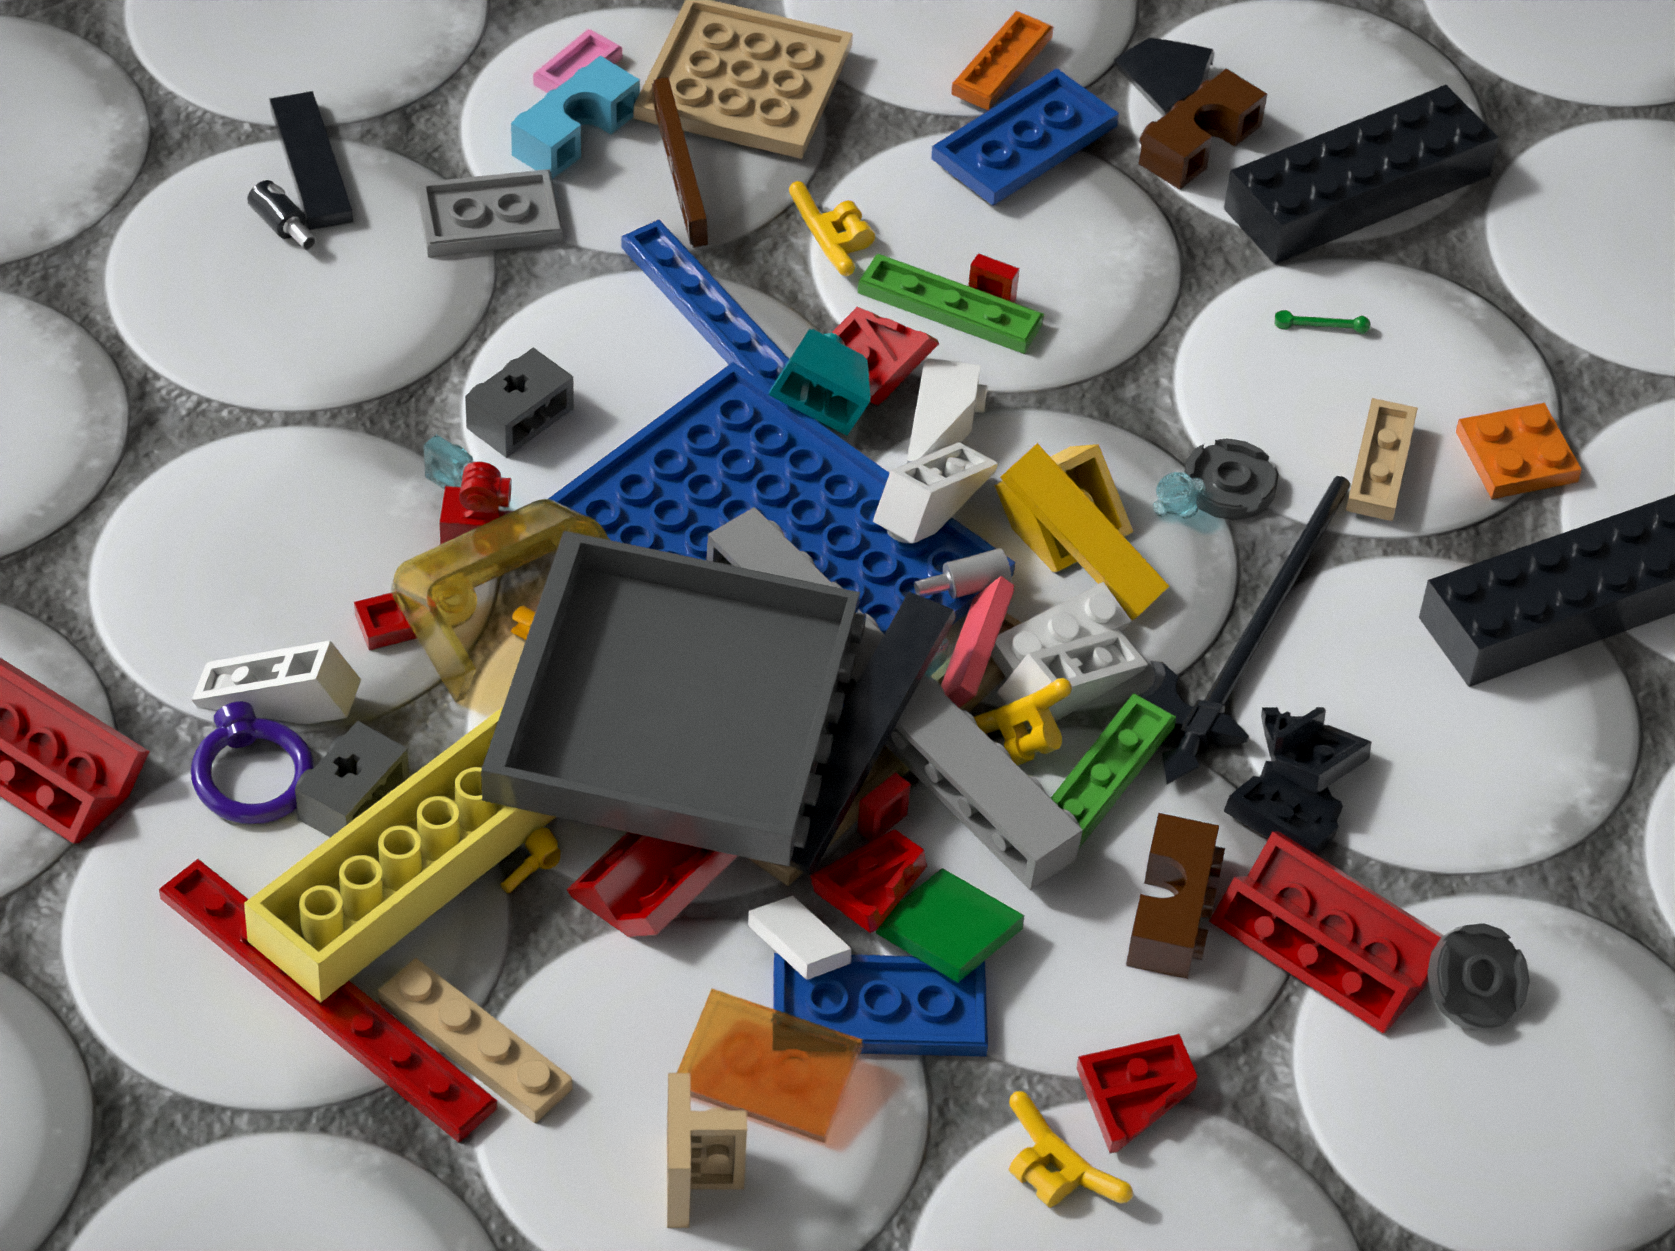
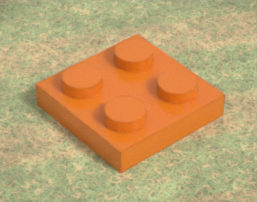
M1545 403L1458 420L1456 434L1491 499L1577 483L1579 481L1582 469Z

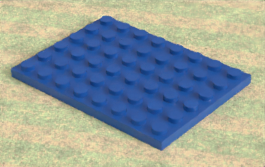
M734 362L730 363L532 510V524L558 544L563 532L568 531L706 560L708 534L755 507L768 521L772 520L777 523L784 536L799 551L806 552L812 558L816 568L830 582L839 584L842 589L860 592L859 610L863 614H869L876 621L883 634L886 633L908 592L916 594L914 588L915 581L943 574L944 563L996 549L952 517L937 533L918 542L904 543L893 539L888 535L887 529L873 522L890 473L812 417L769 396L770 387ZM1007 557L1012 577L1016 562ZM947 590L924 598L953 609L956 615L951 625L953 626L968 613L973 598L980 592L953 599Z

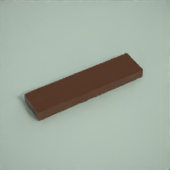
M669 77L654 79L652 83L654 111L689 243L693 248L708 245L707 218Z

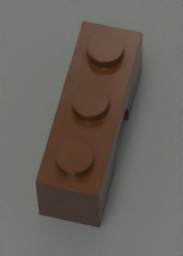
M1226 68L1212 80L1207 79L1204 81L1199 89L1187 99L1178 101L1170 112L1158 121H1152L1144 128L1140 136L1139 165L1178 190L1182 189L1207 169L1212 137L1220 138L1235 147L1262 126L1267 93Z
M1158 813L1144 884L1165 888L1172 892L1174 896L1158 898L1140 894L1126 966L1188 979L1192 959L1203 960L1208 930L1198 928L1201 917L1211 919L1217 888L1208 887L1209 876L1220 877L1225 853L1224 847L1215 846L1219 825Z

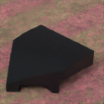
M1148 38L1118 56L1114 61L1117 69L1164 116L1170 112L1178 101L1187 99L1208 79L1210 65H1213L1214 51L1213 49L1194 44Z
M1262 707L1261 719L1274 771L1316 794L1370 758L1372 741L1336 727L1324 725L1326 714L1324 707H1316L1304 716H1291V713L1287 711L1282 714L1278 707Z
M1266 761L1260 777H1251L1229 795L1223 812L1267 838L1270 837L1272 832H1280L1315 855H1318L1333 840L1339 828L1337 821L1343 804L1340 800L1332 797L1328 787L1316 794L1286 779L1274 771L1272 761Z

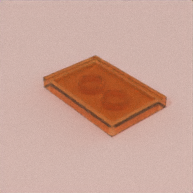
M711 988L677 1073H690V1095L693 1098L731 1111H747L748 1117L825 1143L862 1051L863 1040Z

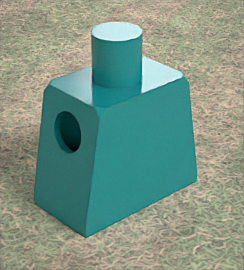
M808 329L768 395L848 436L871 399L868 360L864 355L845 346L843 339L837 334H822L814 329Z

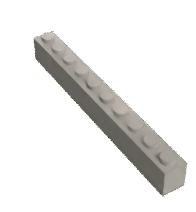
M755 507L708 534L707 561L842 588L839 584L830 582L816 568L812 558L806 552L799 551L784 536L779 525L772 520L768 521ZM866 614V624L861 644L852 643L849 652L856 654L851 681L849 684L841 682L838 690L839 693H844V704L847 702L884 636L876 621L869 614ZM924 674L885 745L1031 891L1077 860L1083 830L1072 813L1061 809L1045 793L1043 786L1036 778L1027 776L1012 761L1008 751L1001 744L994 743L978 727L975 719L969 712L960 710L945 695L941 685L934 678L927 677Z

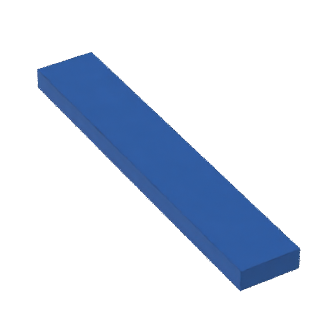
M660 219L621 236V248L728 365L732 362L736 363L765 385L772 388L789 358Z

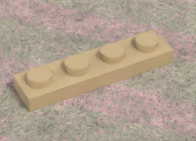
M414 958L378 990L379 1003L535 1124L572 1090V1077L417 958Z

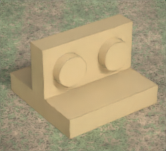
M668 1073L667 1228H689L690 1190L744 1189L747 1111H731L721 1107L710 1108L706 1111H691L690 1073Z

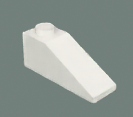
M925 358L907 463L957 442L961 443L971 433L975 412L984 413L988 385L979 384L981 365Z
M957 442L890 471L873 522L887 529L888 535L900 542L915 543L937 533L995 473L998 463Z
M1117 628L1029 652L997 693L1006 704H1009L1040 690L1058 678H1065L1072 685L1070 695L1049 707L1054 720L1058 721L1139 674L1147 667L1148 663ZM1028 720L1023 722L1027 730L1032 728Z
M331 640L207 662L193 695L192 702L197 707L218 710L226 704L244 701L252 705L256 717L308 725L347 718L361 678Z

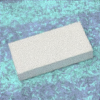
M794 896L749 911L748 926L806 980L851 964V948Z

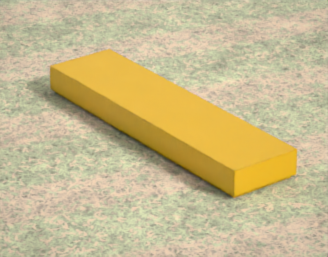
M1038 443L1000 477L1098 584L1101 582L1105 583L1132 621L1169 587L1165 580Z

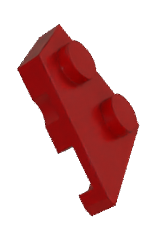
M856 307L832 332L843 339L845 346L864 355L868 360L870 402L877 406L940 344L936 338L924 332L911 329L860 307Z
M894 829L810 876L816 894L866 931L872 933L880 927L927 868V861L923 848Z
M1180 1034L1078 1056L1076 1067L1110 1154L1120 1151L1194 1091L1198 1079Z

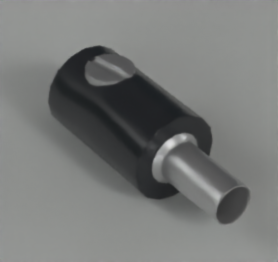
M264 180L257 183L251 189L247 197L249 206L280 238L288 239L293 237L306 250L315 245L316 238L304 227L306 222L305 214L285 194V190L282 187L276 185L273 181Z

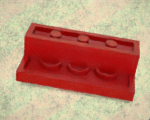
M0 657V797L73 844L80 843L129 797L150 751Z
M627 832L566 890L571 898L627 937L657 935L738 856Z
M1280 832L1271 833L1247 876L1233 878L1209 920L1218 928L1382 1033H1386L1429 982L1427 971L1431 952L1441 937L1444 936Z

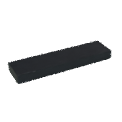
M313 91L269 98L271 114L303 213L306 216L308 229L312 230L353 222V210Z

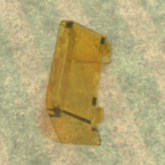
M540 499L403 562L397 568L391 584L393 598L455 703L465 698L476 671V667L453 630L466 623L474 614L477 606V596L473 588L558 549L564 531L610 540L597 521L556 501Z

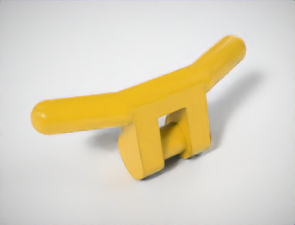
M801 181L793 182L789 187V193L809 230L835 269L843 276H850L855 270V264L848 254L866 249L874 242L875 233L867 222L861 221L862 213L855 202L850 200L843 201L833 211L821 214L806 185Z
M1058 678L1028 696L973 718L985 734L1001 730L1005 739L1004 748L1008 751L1012 761L1019 766L1033 760L1037 752L1047 754L1061 747L1062 735L1049 707L1068 697L1072 691V685L1067 679ZM1026 720L1029 721L1032 727L1030 734H1028L1023 723Z
M1016 1091L1010 1096L1009 1105L1035 1145L1032 1148L1027 1147L1023 1149L1013 1159L1009 1166V1172L1021 1183L1028 1181L1037 1189L1036 1196L1049 1208L1054 1207L1079 1185L1118 1203H1127L1131 1200L1133 1196L1132 1186L1119 1178L1094 1168L1052 1131L1026 1092ZM1051 1162L1060 1172L1055 1171L1051 1173L1045 1166Z

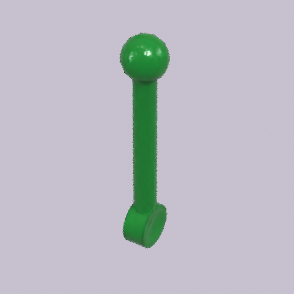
M1286 310L1278 311L1274 319V324L1279 329H1288L1292 325L1351 328L1362 334L1369 331L1371 326L1370 320L1365 316H1358L1355 319L1293 316L1291 312Z

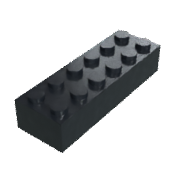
M1446 84L1230 170L1224 210L1275 265L1489 177L1499 137Z
M1675 494L1429 579L1418 618L1467 686L1471 687L1675 614Z

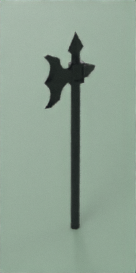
M1336 476L1333 478L1204 700H1197L1193 707L1184 703L1177 695L1178 675L1163 662L1150 661L1155 673L1153 685L1146 692L1138 696L1176 716L1173 729L1179 730V738L1181 739L1176 749L1162 753L1166 784L1199 767V763L1195 758L1198 749L1206 751L1210 744L1227 746L1248 742L1249 735L1231 716L1225 715L1224 705L1350 489V482L1345 477Z

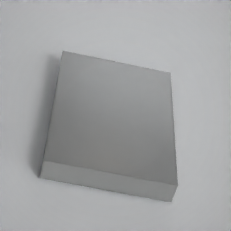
M550 169L416 183L417 199L428 257L563 243V228Z

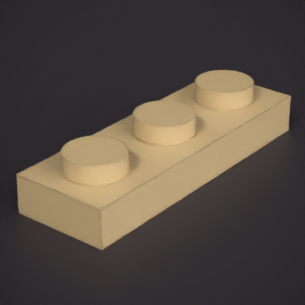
M1376 398L1371 399L1346 511L1393 521L1418 410L1417 407Z

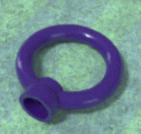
M232 702L218 709L213 718L216 729L202 740L192 759L191 780L199 799L216 815L229 821L243 824L268 823L292 813L297 809L296 784L306 770L314 769L315 767L312 753L306 742L295 731L281 723L256 718L254 709L248 702ZM256 738L269 740L281 746L292 758L294 778L288 789L277 798L257 804L241 803L225 796L214 784L211 772L212 764L218 753L226 746L242 748L253 743Z

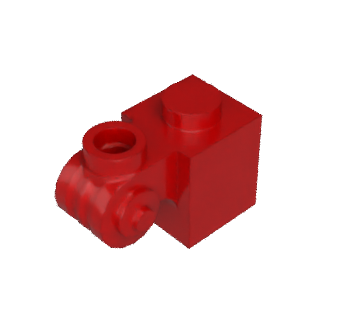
M469 463L464 467L461 487L445 486L439 521L441 555L499 559L502 539H511L513 511L504 510V507H510L512 479L503 478L501 472L490 463Z

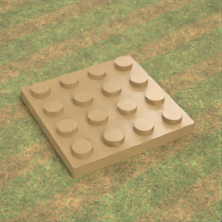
M685 0L634 104V119L658 125L653 106L652 83L654 79L669 77L683 131L802 159L852 48L853 33L713 0Z

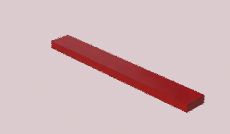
M196 859L159 888L162 901L458 1143L497 1110V1099L352 982H346L325 1000L319 1002L251 945L247 939L244 903L249 899L201 860Z

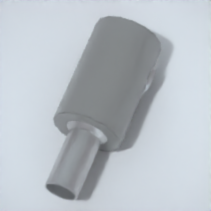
M998 548L944 563L943 574L915 581L914 588L916 594L922 597L948 590L950 596L955 599L981 592L1000 576L1011 582V570L1004 551Z

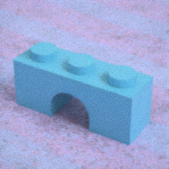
M599 56L586 67L577 70L574 76L558 88L549 91L542 100L526 112L520 113L511 122L512 156L534 170L550 169L552 179H554L581 158V125H593L611 135L634 117V104L640 94V79L604 57Z

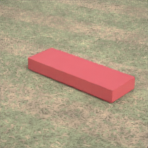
M1002 576L973 598L944 675L941 687L945 695L958 708L977 694L1014 593L1015 585Z

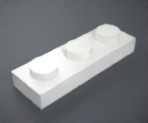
M1101 582L999 634L991 657L1008 679L1029 652L1117 628L1123 631L1131 620L1105 583Z

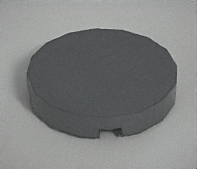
M1226 438L1215 440V445L1204 448V444L1193 450L1186 459L1182 484L1187 498L1199 510L1217 518L1238 520L1252 518L1269 507L1275 499L1279 474L1276 466L1273 468L1272 464L1268 461L1269 456L1261 448L1246 441Z
M1485 923L1460 926L1442 936L1431 952L1427 971L1430 993L1439 1010L1456 1025L1470 1030L1500 1027L1508 1022V1019L1515 1012H1518L1526 1001L1530 982L1527 961L1522 951L1515 949L1513 943L1508 940L1511 937L1502 929Z

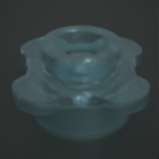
M1173 472L1164 476L1156 487L1158 500L1153 503L1155 514L1159 517L1174 514L1181 516L1183 519L1195 516L1198 512L1196 504L1199 495L1206 488L1203 480L1197 477L1191 479L1188 474L1183 472Z

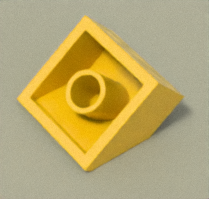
M1099 444L1070 446L1050 456L1124 537L1133 533ZM1003 481L994 485L1012 530L1052 572H1058L1077 562Z

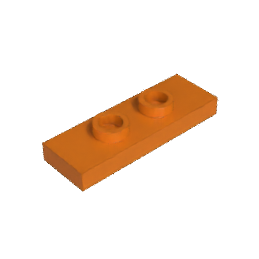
M1015 11L954 80L951 95L989 111L1052 39L1054 26Z

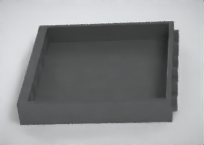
M564 531L481 769L482 801L789 867L794 848H804L810 825V817L804 816L806 805L816 806L822 775L815 774L818 763L827 765L830 757L833 734L827 733L829 722L839 723L844 703V693H839L838 690L841 682L850 683L856 654L849 652L852 643L861 644L866 614L858 613L860 592Z

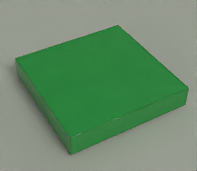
M941 868L895 906L876 930V934L954 981L960 982L1023 929L1024 915Z

